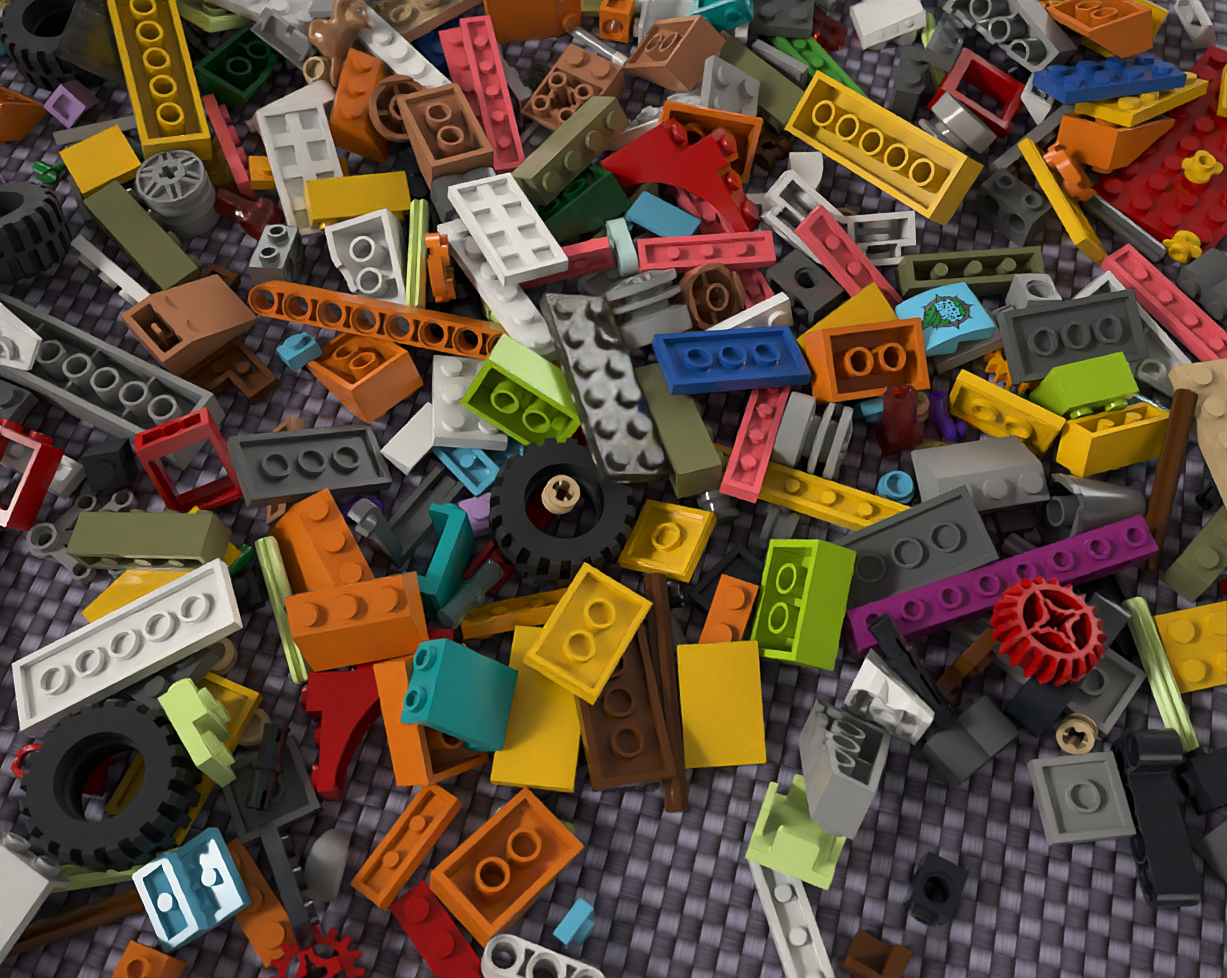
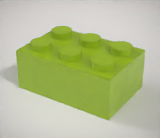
M503 333L458 404L526 446L536 442L539 447L544 445V439L556 437L557 443H566V438H570L584 421L597 392Z
M770 539L750 640H758L760 658L788 665L829 671L834 670L835 660L839 651L838 645L843 619L846 614L850 583L854 574L856 551L820 539Z

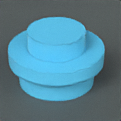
M892 471L882 476L877 486L878 495L883 494L891 501L907 505L915 494V485L911 477L905 472Z

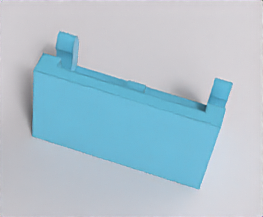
M645 190L637 198L625 217V220L628 221L626 224L628 230L631 231L636 224H639L661 237L697 235L701 224L700 219Z

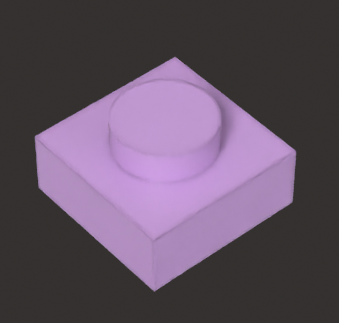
M491 492L482 494L477 498L473 497L458 502L459 507L468 514L475 538L491 533V528L489 527Z

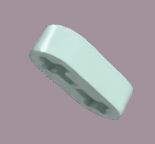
M624 218L606 221L608 239L621 277L639 273L637 254Z

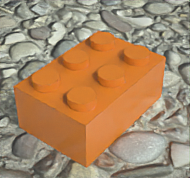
M921 317L821 329L804 335L808 367L811 372L812 396L816 397V405L930 389Z

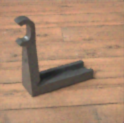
M436 466L388 522L385 521L380 508L366 498L356 502L347 516L357 522L355 530L367 538L371 550L400 569L434 530V525L428 511L431 503L442 506L445 503L456 504L466 492V488L460 481L456 482L447 475L444 476L442 469Z

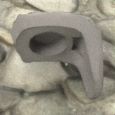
M328 829L315 841L308 855L303 873L308 889L302 891V895L308 899L312 898L316 903L332 902L336 899L347 862L351 839L348 833L340 829Z

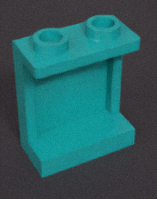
M693 0V11L688 12L686 16L702 14L719 33L722 30L725 31L753 22V0Z
M431 503L428 511L436 530L439 544L426 577L417 575L425 618L447 624L464 580L462 575L468 569L477 543L466 511L451 503H445L443 506Z
M447 638L421 642L413 658L414 667L408 691L403 700L401 723L406 725H426L464 741L462 748L473 752L502 751L518 671Z

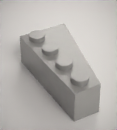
M949 0L942 8L949 14L959 17L962 23L970 29L974 28L983 34L985 39L991 44L998 45L1007 51L1006 54L1032 73L1047 70L1048 66L1063 65L1078 49L1038 0Z
M817 698L798 738L810 819L818 822L825 832L833 836H845L854 840L876 794L892 734Z

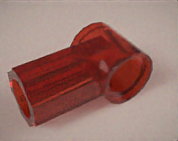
M221 188L215 195L216 199L213 208L216 214L239 224L250 237L258 241L266 225H276L283 217L278 206L265 197L255 200L232 188Z
M899 382L888 385L886 392L883 393V424L877 425L876 438L885 456H890L923 444V432L917 420V391L912 385H904Z

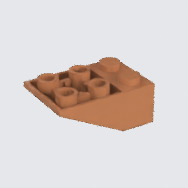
M570 43L520 111V114L544 127L556 131L592 96L617 97L619 101L626 91L623 67Z
M217 274L151 294L121 315L134 337L165 371L179 378L193 366L259 321L258 317Z

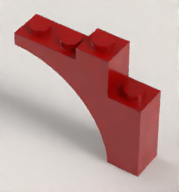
M672 117L601 161L603 168L612 172L621 188L633 184L657 182L678 186L693 192L714 206L730 223L736 233L749 232L761 223L758 218L757 207L751 200H748L742 189L740 176L729 165V163L739 158V155L736 152L735 140L729 133H726L723 127L690 146L685 128L681 123L677 122L675 117Z
M453 628L427 629L429 641L447 638L458 643ZM398 657L352 665L353 670L309 672L308 686H303L301 704L303 710H306L315 723H321L316 725L314 733L315 746L320 750L319 764H314L312 768V786L314 789H317V793L325 801L343 800L344 784L353 755L369 728L382 715L373 664Z

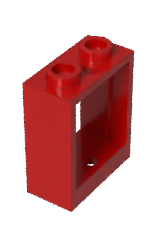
M964 47L957 56L950 72L945 73L927 108L932 111L931 108L948 91L972 111L997 136L988 146L990 148L998 138L1004 140L1012 130L1015 123L1011 119H1014L1024 106L1020 96L1025 85ZM961 78L1005 106L999 118L956 91Z
M207 407L135 435V453L169 510L188 513L194 506H197L201 510L208 511L221 505H231L243 497L226 446L227 444ZM209 438L228 476L179 494L159 458Z
M1 418L0 462L10 439L30 447L34 451L10 506L0 502V525L6 528L29 531L33 526L65 450L51 445L52 437L33 430L28 435L22 432L24 425Z

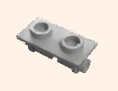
M266 7L260 14L258 22L251 28V31L303 71L304 63L310 57L316 56L318 47L311 44L308 37L297 28L293 32L290 31L288 28L291 23L280 16L275 9L270 10Z

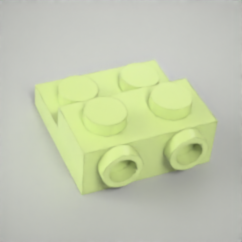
M190 678L177 681L158 700L196 767L223 788L237 779L230 767L236 761L224 741L232 737L225 724L231 718L219 700H215L206 687L199 690Z

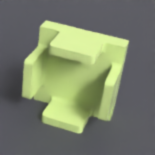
M799 774L794 776L788 795L785 796L776 793L778 784L770 781L745 859L828 891L846 837L833 836L825 832L818 822L810 819L804 776Z

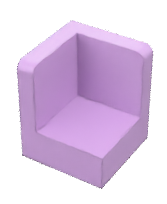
M75 79L60 84L43 107L70 129L78 123L88 109L96 107L100 100Z

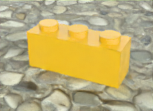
M405 171L305 181L303 193L310 229L319 228L321 232H325L324 227L387 208L395 215L401 223L405 221L406 215H410L411 200Z
M1146 401L1129 405L1121 410L1105 411L1065 421L1056 462L1068 468L1073 475L1086 478L1094 474L1117 470L1120 467L1160 457L1170 413Z

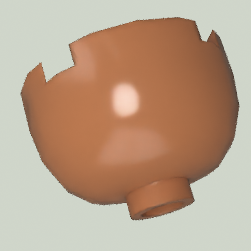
M395 74L384 78L373 90L369 101V116L374 128L384 138L392 142H410L396 97L426 90L427 88L424 85L422 87L419 82L414 81V78L409 75Z
M720 262L701 264L688 271L678 284L682 290L675 295L676 304L686 303L693 322V329L704 331L738 314L740 309H744L745 292L743 284L735 271L730 272L724 267L725 264Z

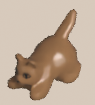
M335 0L331 19H315L309 25L308 39L310 43L318 47L320 52L332 62L330 80L333 88L338 86L343 60L346 59L349 48L353 47L358 31L362 28L373 29L366 14V2L364 0H358L351 3V0Z

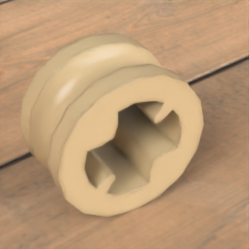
M557 475L552 477L543 489L541 495L542 502L545 508L552 513H568L579 500L580 488L571 477ZM559 488L566 491L563 501L555 498Z
M1071 713L1065 716L1056 732V739L1060 747L1074 755L1088 753L1093 748L1098 736L1095 722L1087 715L1081 713ZM1072 727L1077 732L1086 733L1083 741H1080L1076 735H1069Z

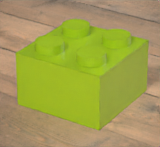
M1122 351L1053 367L1028 397L1030 402L1069 421L1105 411L1125 409L1128 407L1127 402L1139 392V389ZM1063 426L1058 435L1062 434Z

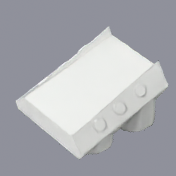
M865 0L849 6V13L863 50L883 49L887 43L892 41L901 46L912 45L916 40L917 34L926 27V10H923L920 0Z
M870 648L844 703L847 704V709L853 715L865 721L877 722L890 734L915 745L931 724L935 712Z

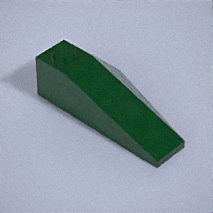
M251 20L193 67L200 98L213 93L218 105L225 104L228 109L245 103L265 86L280 53L251 31V28L257 23L256 21Z
M590 163L547 206L539 205L537 209L539 210L538 215L556 242L559 243L606 225V221L622 218L625 210L632 204L612 172Z

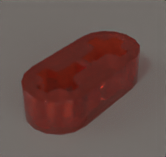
M814 10L811 33L813 39L826 51L836 52L843 49L848 34L847 27L843 23Z

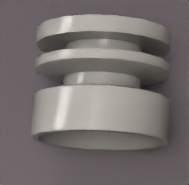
M948 91L931 108L939 122L936 125L925 119H921L918 122L926 133L965 154L964 150L967 147L981 154L997 137L972 111Z
M182 149L165 150L151 156L138 169L135 180L138 192L143 198L145 205L160 219L163 224L161 228L166 233L172 231L177 238H192L205 233L215 225L220 217L222 206L201 159L194 153Z
M675 268L667 270L654 269L622 280L616 287L605 292L608 301L624 298L625 303L611 309L612 314L629 313L630 316L629 320L617 327L624 349H633L651 344L654 334L681 333L693 326L686 303L670 305L668 300L682 290L681 286L675 285L664 288L663 283L677 277Z
M793 391L779 427L771 462L795 469L801 457L809 459L807 473L814 475L818 462L826 464L822 478L831 481L833 475L842 465L853 432L852 414L854 409L845 406L840 422L832 420L836 403L830 402L823 416L815 415L816 397Z

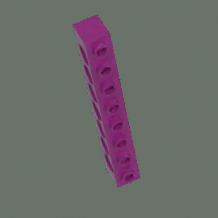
M1140 514L846 611L841 630L853 659L857 660L866 657L870 648L876 653L883 651L871 632L867 630V625L882 614L889 613L906 641L911 642L994 614L992 611L994 605L1002 597L1003 592L1024 578L1031 581L1032 578L1040 575L1047 582L1056 577L1061 587L1071 583L1072 587L1141 565L1154 555L1159 548Z

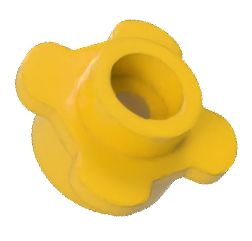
M1198 150L1195 156L1185 158L1182 161L1186 178L1196 184L1207 183L1213 174H1220L1223 170V165L1220 162H1216L1215 158L1205 150Z
M1180 230L1176 232L1172 239H1164L1162 242L1168 248L1169 256L1183 264L1188 263L1193 257L1198 258L1202 255L1200 239L1194 233L1186 230Z

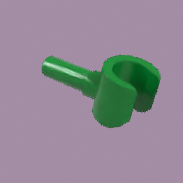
M38 161L32 167L33 171L40 174L36 179L47 185L55 184L59 178V173L68 169L64 161L53 166L43 161Z

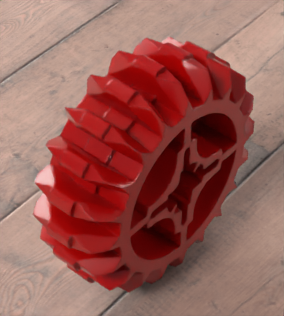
M1040 575L1032 578L1031 581L1024 578L1015 585L1013 584L1011 587H1008L1001 595L1002 597L995 603L992 610L994 615L991 617L989 624L995 628L991 639L1002 643L998 654H1008L1011 658L1009 668L1019 665L1024 669V678L1031 677L1034 674L1040 685L1048 683L1050 680L1056 687L1064 685L1066 682L1070 684L1078 682L1085 674L1089 675L1096 668V664L1102 659L1106 651L1103 645L1108 636L1101 632L1105 621L1094 617L1097 607L1088 606L1084 602L1086 594L1077 596L1072 592V583L1061 587L1056 577L1047 582Z

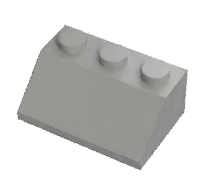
M1016 435L913 450L911 452L922 503L962 485H966L979 515L1031 507L1050 500L1042 463Z

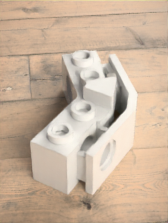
M792 169L784 171L763 196V199L773 208L768 212H763L759 218L794 249L797 248L806 257L823 267L825 266L794 232L795 228L784 218L777 215L781 210L799 225L815 207L823 205L874 266L899 264L904 257L901 256V246L916 245L915 210L844 216ZM887 244V247H889V252L866 254L867 246Z

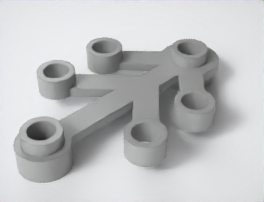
M124 489L115 492L112 495L111 501L102 509H109L115 512H130L137 507L138 500L130 490ZM91 493L81 494L75 500V504L54 524L39 523L33 526L27 534V548L30 553L40 559L54 557L69 570V575L79 584L92 582L96 577V569H87L85 574L78 576L79 571L86 567L66 554V546L69 545L74 531L70 529L76 524L80 512H98L101 509L100 501ZM124 498H129L127 503L120 505ZM93 502L89 508L83 509L87 503ZM158 509L148 511L149 513H163L162 510ZM107 569L115 579L119 578L126 571Z

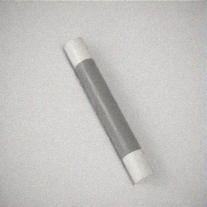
M580 26L575 27L571 31L567 30V33L617 65L623 67L629 59Z

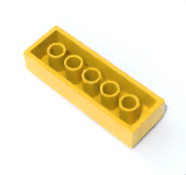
M107 0L145 161L156 153L173 149L192 152L201 161L213 159L211 137L176 0Z
M819 70L815 73L784 128L926 218L944 226L948 224L984 167L979 162Z

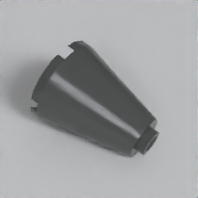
M1063 473L1051 474L1050 478H1045L1050 500L1033 506L1034 516L1040 515L1042 527L1036 528L1040 537L1047 545L1140 514L1144 518L1147 511L1146 499L1136 488Z

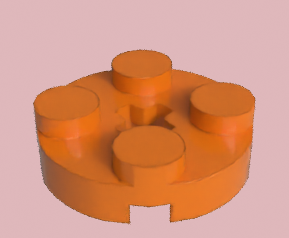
M1059 140L1048 148V152L1043 155V159L1053 172L1056 171L1065 179L1060 185L1070 199L1074 198L1076 202L1080 200L1086 202L1097 193L1090 188L1093 185L1074 155L1068 158L1064 151L1067 149V146Z
M440 232L425 234L426 248L430 249L431 254L429 259H427L435 302H450V299H456V281L453 267H447L450 266L449 255H451L448 234L440 235Z

